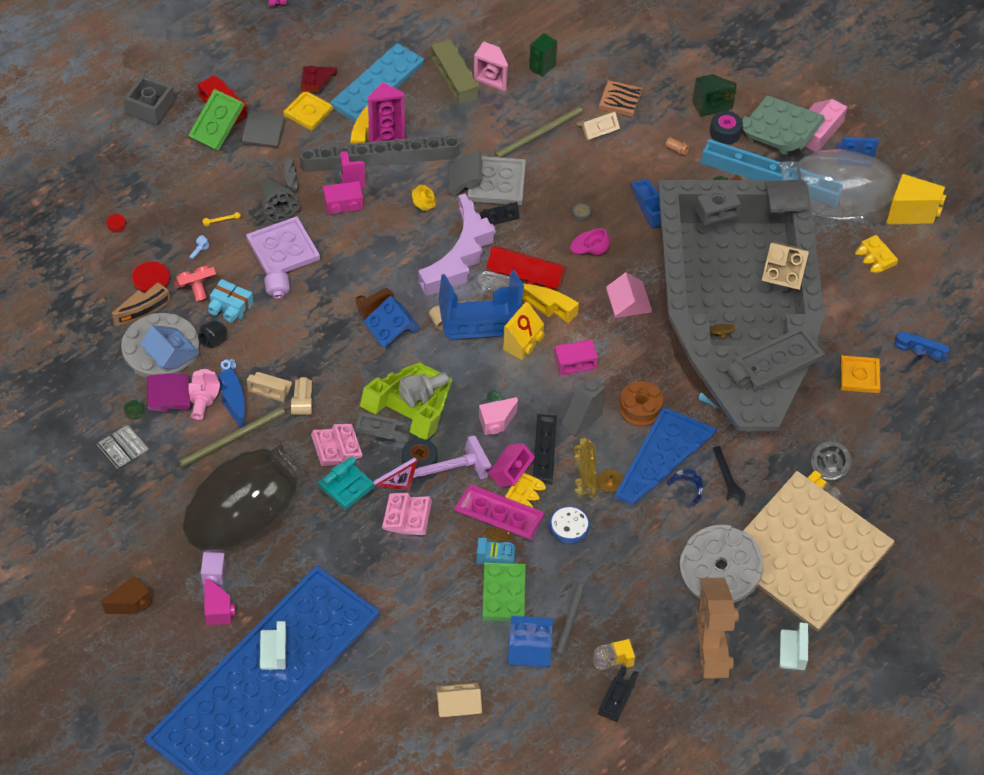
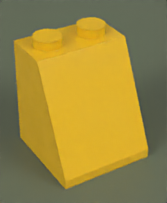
M902 174L892 200L887 224H933L935 218L940 217L943 207L940 205L943 206L946 195L943 194L945 187Z

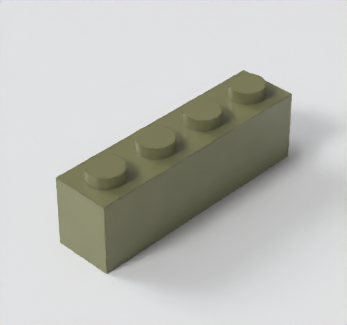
M451 39L432 44L431 58L457 103L461 104L478 99L479 83L477 80H474L471 69L467 68L464 58L459 55L457 46L453 45Z

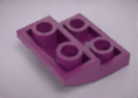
M168 373L147 376L148 410L166 413L169 408L189 410L188 374Z

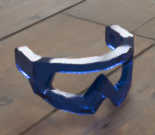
M683 469L676 472L667 481V484L670 486L678 480H686L695 484L699 493L691 501V505L694 507L702 498V478L697 476L693 470Z

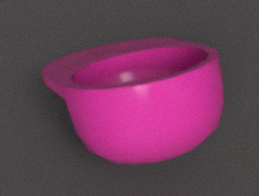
M602 228L587 231L578 235L572 241L570 249L574 254L588 252L595 256L602 255L610 247V236Z

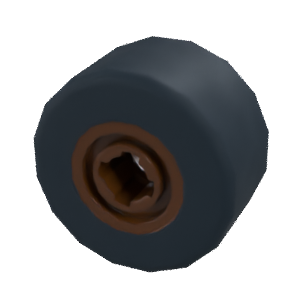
M425 439L409 441L402 450V465L413 458L417 460L416 469L437 463V449L435 445Z

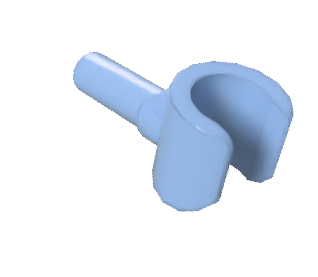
M201 235L197 238L196 243L198 246L189 256L190 259L193 260L202 249L206 250L209 248L208 239L205 236Z

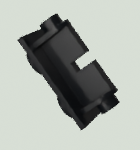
M510 202L506 205L483 209L480 212L481 219L487 218L489 223L493 225L520 219L518 202Z

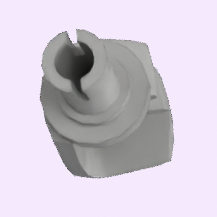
M444 372L428 378L425 374L404 377L400 380L399 394L409 407H415L418 400H422L423 404H425L429 397L433 395L434 388L449 383L448 377Z

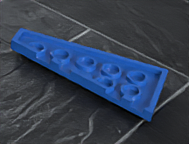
M663 407L619 486L615 499L634 506L713 437L717 432V428Z

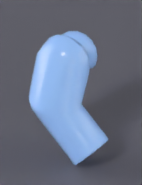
M226 359L221 362V372L230 368H236L234 359Z

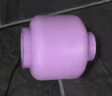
M271 270L265 276V291L268 295L273 296L274 299H281L289 293V276L283 270Z

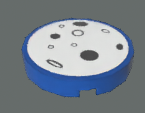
M560 507L551 515L549 523L551 534L562 543H578L589 533L590 521L588 515L578 507Z

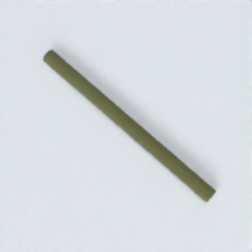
M579 106L497 151L494 153L495 157L502 158L583 112L582 108Z
M280 407L178 462L183 468L285 414L283 407Z

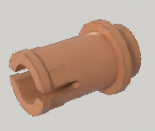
M669 137L666 141L665 147L678 152L680 156L686 155L689 151V145L686 142L682 143L672 137Z

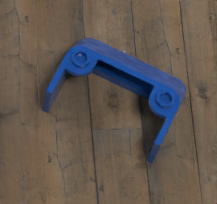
M515 270L510 272L509 287L498 288L493 294L492 301L458 303V297L446 275L441 274L438 301L445 335L450 339L504 336V326L521 308L524 285Z

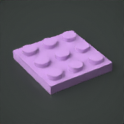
M297 216L246 234V239L266 275L271 270L279 269L285 273L320 260V254Z

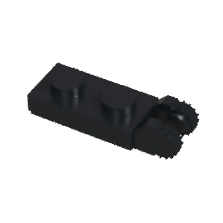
M623 665L617 677H614L598 711V715L617 723L639 675V672L634 670L629 682L623 680L627 672V667Z

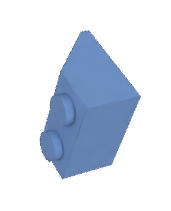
M152 325L140 343L145 348V352L157 361L156 364L163 369H176L199 354L194 345L177 328Z

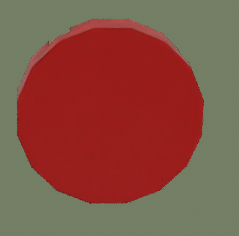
M149 261L135 268L132 274V281L137 291L147 292L156 283L167 288V284L170 282V274L165 265Z

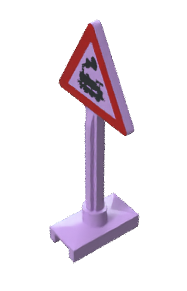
M470 436L465 445L467 454L463 455V457L417 469V460L413 458L378 478L373 483L375 486L409 490L414 477L464 465H473L481 480L488 478L486 469H490L491 464L476 436Z

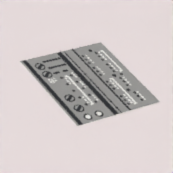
M129 425L97 443L98 447L117 469L149 450Z

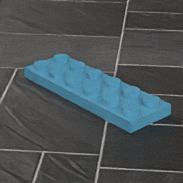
M397 43L336 96L330 104L333 105L334 110L356 122L361 112L368 105V97L382 82L397 89L424 64V58Z

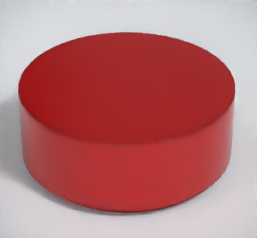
M120 214L109 216L107 219L108 229L112 232L123 231L126 227L124 216Z

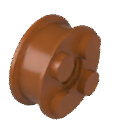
M643 381L631 382L621 392L620 414L624 420L632 425H651L656 421L662 410L663 394L658 387L651 383Z

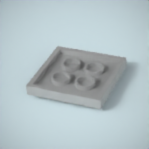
M482 156V180L472 189H468V199L472 200V202L496 204L518 202V205H522L526 159Z

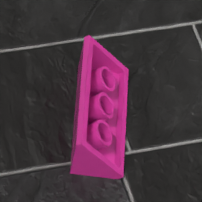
M384 82L368 97L369 142L405 139V95L402 91Z
M471 484L454 509L459 514L532 542L535 540L545 513Z

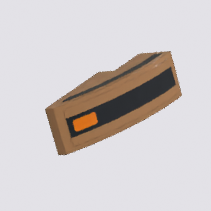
M156 283L145 294L138 290L112 312L114 325L117 327L129 324L162 309L170 303L169 290L159 283Z

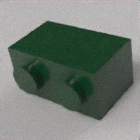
M543 33L530 44L529 69L543 77L556 66L557 40Z

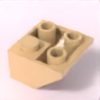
M771 242L762 281L800 290L809 251L783 243Z

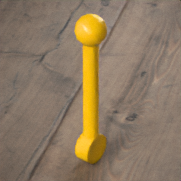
M235 212L234 215L209 220L205 218L203 219V225L209 226L210 223L232 218L239 219L241 214Z

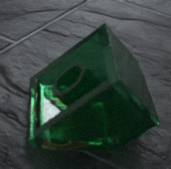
M713 74L696 78L692 103L699 116L703 117L720 111L733 110L736 83Z

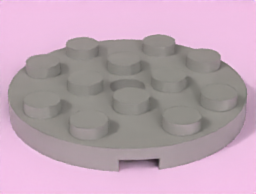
M153 313L135 321L126 330L121 344L123 359L136 374L147 378L150 375L168 373L180 374L185 368H190L197 359V356L176 369H163L156 364L157 361L145 352V348L140 344L152 325L177 328L199 351L200 345L196 329L190 322L180 316L169 313Z
M714 525L698 531L688 540L683 553H681L680 570L686 587L699 599L701 594L700 578H725L733 602L736 603L749 596L759 584L763 572V559L758 544L747 532L733 528L730 525ZM723 560L727 563L724 570L716 567L718 561Z

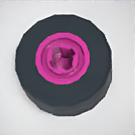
M731 111L716 113L712 117L710 125V136L712 139L726 145L736 143L742 133L743 122L741 117Z

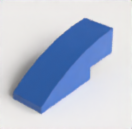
M648 179L631 182L638 205L651 228L661 226L658 191Z
M230 368L218 374L220 388L223 390L221 391V398L225 408L238 426L242 428L246 422L244 396L240 382L233 369Z

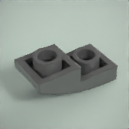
M286 158L284 167L285 187L293 192H297L299 188V181L296 180L297 167L294 166L293 158Z

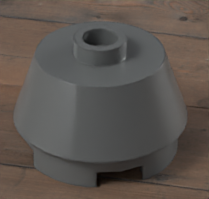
M827 441L815 448L811 457V465L814 471L816 470L822 474L821 478L825 480H838L849 471L851 455L848 449L841 443Z

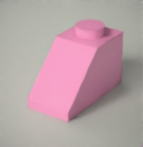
M517 397L479 405V419L485 435L498 434L506 429L517 413Z

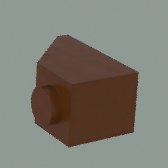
M133 576L102 600L103 610L106 614H137L141 610L148 608L152 602L151 593L147 587Z

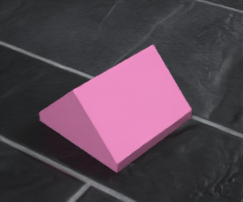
M625 272L606 286L615 318L652 312L643 281Z

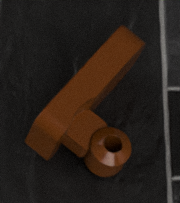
M384 288L367 299L364 295L357 296L355 300L360 316L366 319L390 296L395 298L394 293L390 289Z

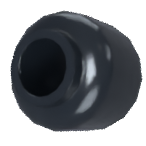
M212 320L200 326L198 331V340L208 348H213L223 343L227 337L225 325L217 320Z

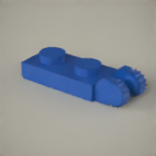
M899 332L895 341V347L902 351L911 350L915 354L928 356L935 361L946 362L950 349L947 345L904 332Z

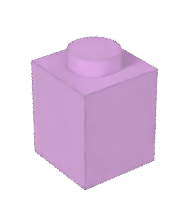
M203 552L201 567L202 584H204V579L209 578L216 585H223L226 565L224 553Z

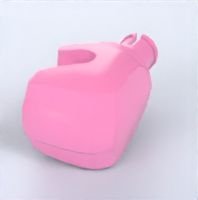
M208 369L195 371L192 383H189L190 401L194 403L191 416L195 420H202L204 418L206 406H210L214 402L220 389V381L216 373Z

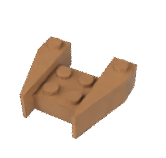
M700 578L701 594L699 612H697V625L703 678H729V670L733 669V657H729L725 631H734L735 622L739 620L738 609L734 608V602L725 578Z

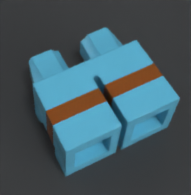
M221 279L210 294L211 302L208 306V312L215 316L222 311L224 312L223 318L230 323L236 318L241 320L244 311L250 309L253 305L252 292L239 286L236 287V285Z

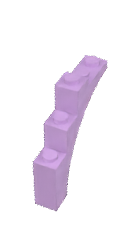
M466 194L459 195L458 208L463 218V230L459 240L453 249L441 260L418 271V282L425 296L439 292L441 274L446 275L452 287L467 283L468 266L480 263L481 254L483 253L481 246L491 244L494 241V235L496 234L494 225L490 224L487 218L481 219L479 213H476L472 200H469Z

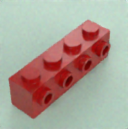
M496 245L491 248L486 266L487 269L491 270V273L496 275L504 273L509 275L508 278H510L511 270H515L518 277L526 280L527 284L537 286L538 283L554 291L561 288L566 270L565 265Z

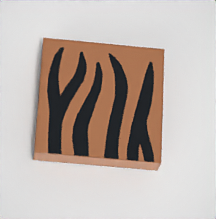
M608 80L599 109L633 117L642 88Z

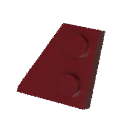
M303 66L301 92H320L323 86L330 82V77L337 75V67Z

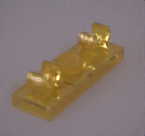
M587 437L580 438V445L573 447V450L579 453L573 456V458L580 462L578 468L582 479L575 480V484L578 487L581 486L575 489V492L578 495L587 493L593 498L598 496L595 446Z

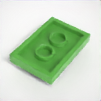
M214 89L188 136L219 151L245 104Z
M484 562L482 620L511 621V616H524L525 564Z

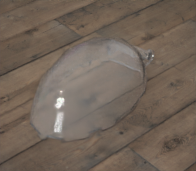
M838 148L820 150L804 156L797 162H781L779 164L783 180H790V170L792 180L803 179L808 181L812 214L827 216L830 219L863 218L871 215V213L880 212L892 202L898 187V179L889 164L866 152Z

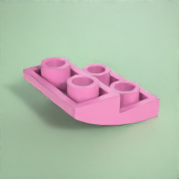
M334 424L332 429L313 430L311 433L321 466L337 465L340 462L343 463L351 456L355 459L362 457L352 424Z
M409 493L389 494L382 528L402 534L425 535L432 505L430 496L410 497Z

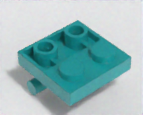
M353 456L343 463L340 462L331 469L329 474L318 481V487L345 511L375 488L373 481L354 465L357 461Z

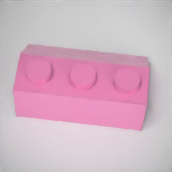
M833 99L814 103L809 109L825 117L823 124L805 145V147L816 153L819 152L845 120L847 106Z

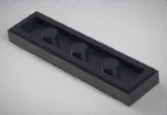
M537 414L533 477L539 479L544 484L552 485L557 415Z

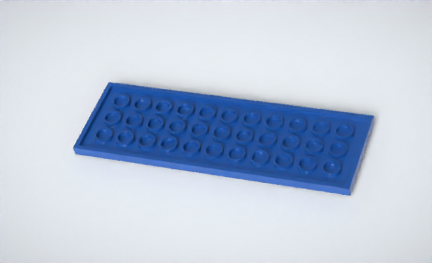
M316 565L144 738L145 743L185 775H227L380 616V611ZM285 621L286 669L261 670V631L277 630V622Z

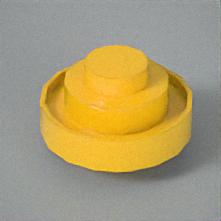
M421 184L412 190L413 203L416 207L423 211H429L435 207L436 199L429 187Z

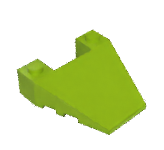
M419 362L401 369L400 373L394 374L392 372L386 378L380 380L378 377L372 380L363 389L360 407L377 415L387 406L412 419L410 433L421 439L428 440L437 430L453 379L448 377V384L434 388L433 395L429 397L425 404H423L422 400H418L415 407H409L399 394L400 380L410 375L425 374L428 378L440 374V372Z

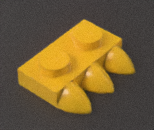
M877 235L862 241L855 252L856 255H866L863 263H874L871 266V272H882L897 265L898 262L896 256Z
M523 473L518 482L511 486L505 497L533 508L529 501L540 499L535 491L546 490V487L539 479Z

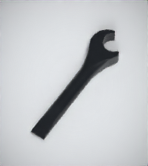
M712 447L726 481L727 501L731 498L739 499V507H741L745 502V492L733 480L721 447Z

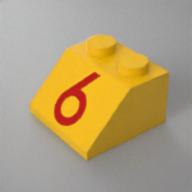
M525 302L504 326L503 350L521 360L526 355H530L536 343H540L545 336L544 323L528 302Z

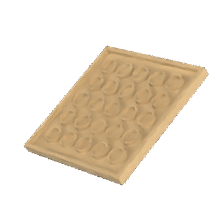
M798 471L795 472L743 530L756 541L762 554L763 572L757 587L805 623H808L817 632L821 630L895 542Z

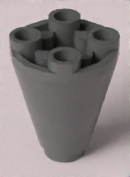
M265 177L261 180L260 193L265 216L277 223L292 217L300 207L294 192L271 177Z

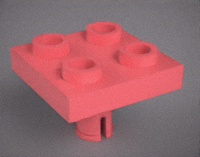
M208 265L197 268L195 273L190 274V271L181 273L173 282L175 290L189 285L192 287L196 302L204 300L207 296L202 282L212 278L216 272L214 267L208 268Z

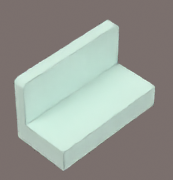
M285 621L277 622V630L261 631V670L286 669Z
M799 623L797 631L781 630L780 668L805 670L808 662V623Z

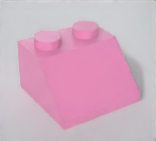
M483 42L474 55V80L506 91L508 64L500 47Z

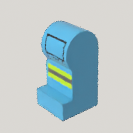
M479 538L477 564H484V562L513 564L516 547L509 542H489L487 538Z

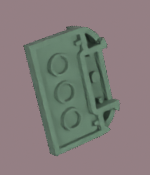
M767 95L750 117L745 116L743 118L742 128L750 142L753 143L756 140L778 148L781 154H787V151L797 148L803 149L823 124L825 117L822 114Z

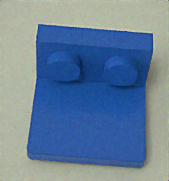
M842 137L841 143L836 145L837 164L873 165L878 139Z
M392 296L386 299L364 320L365 325L384 348L404 330H411L416 333L421 329L402 303Z
M511 616L508 665L550 667L553 618Z

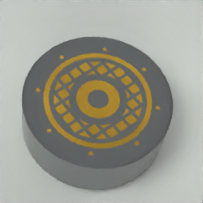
M584 203L576 204L573 207V218L577 221L588 220L591 216V208Z

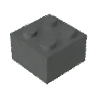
M144 75L140 76L124 98L127 114L154 124L160 122L175 101L173 86Z

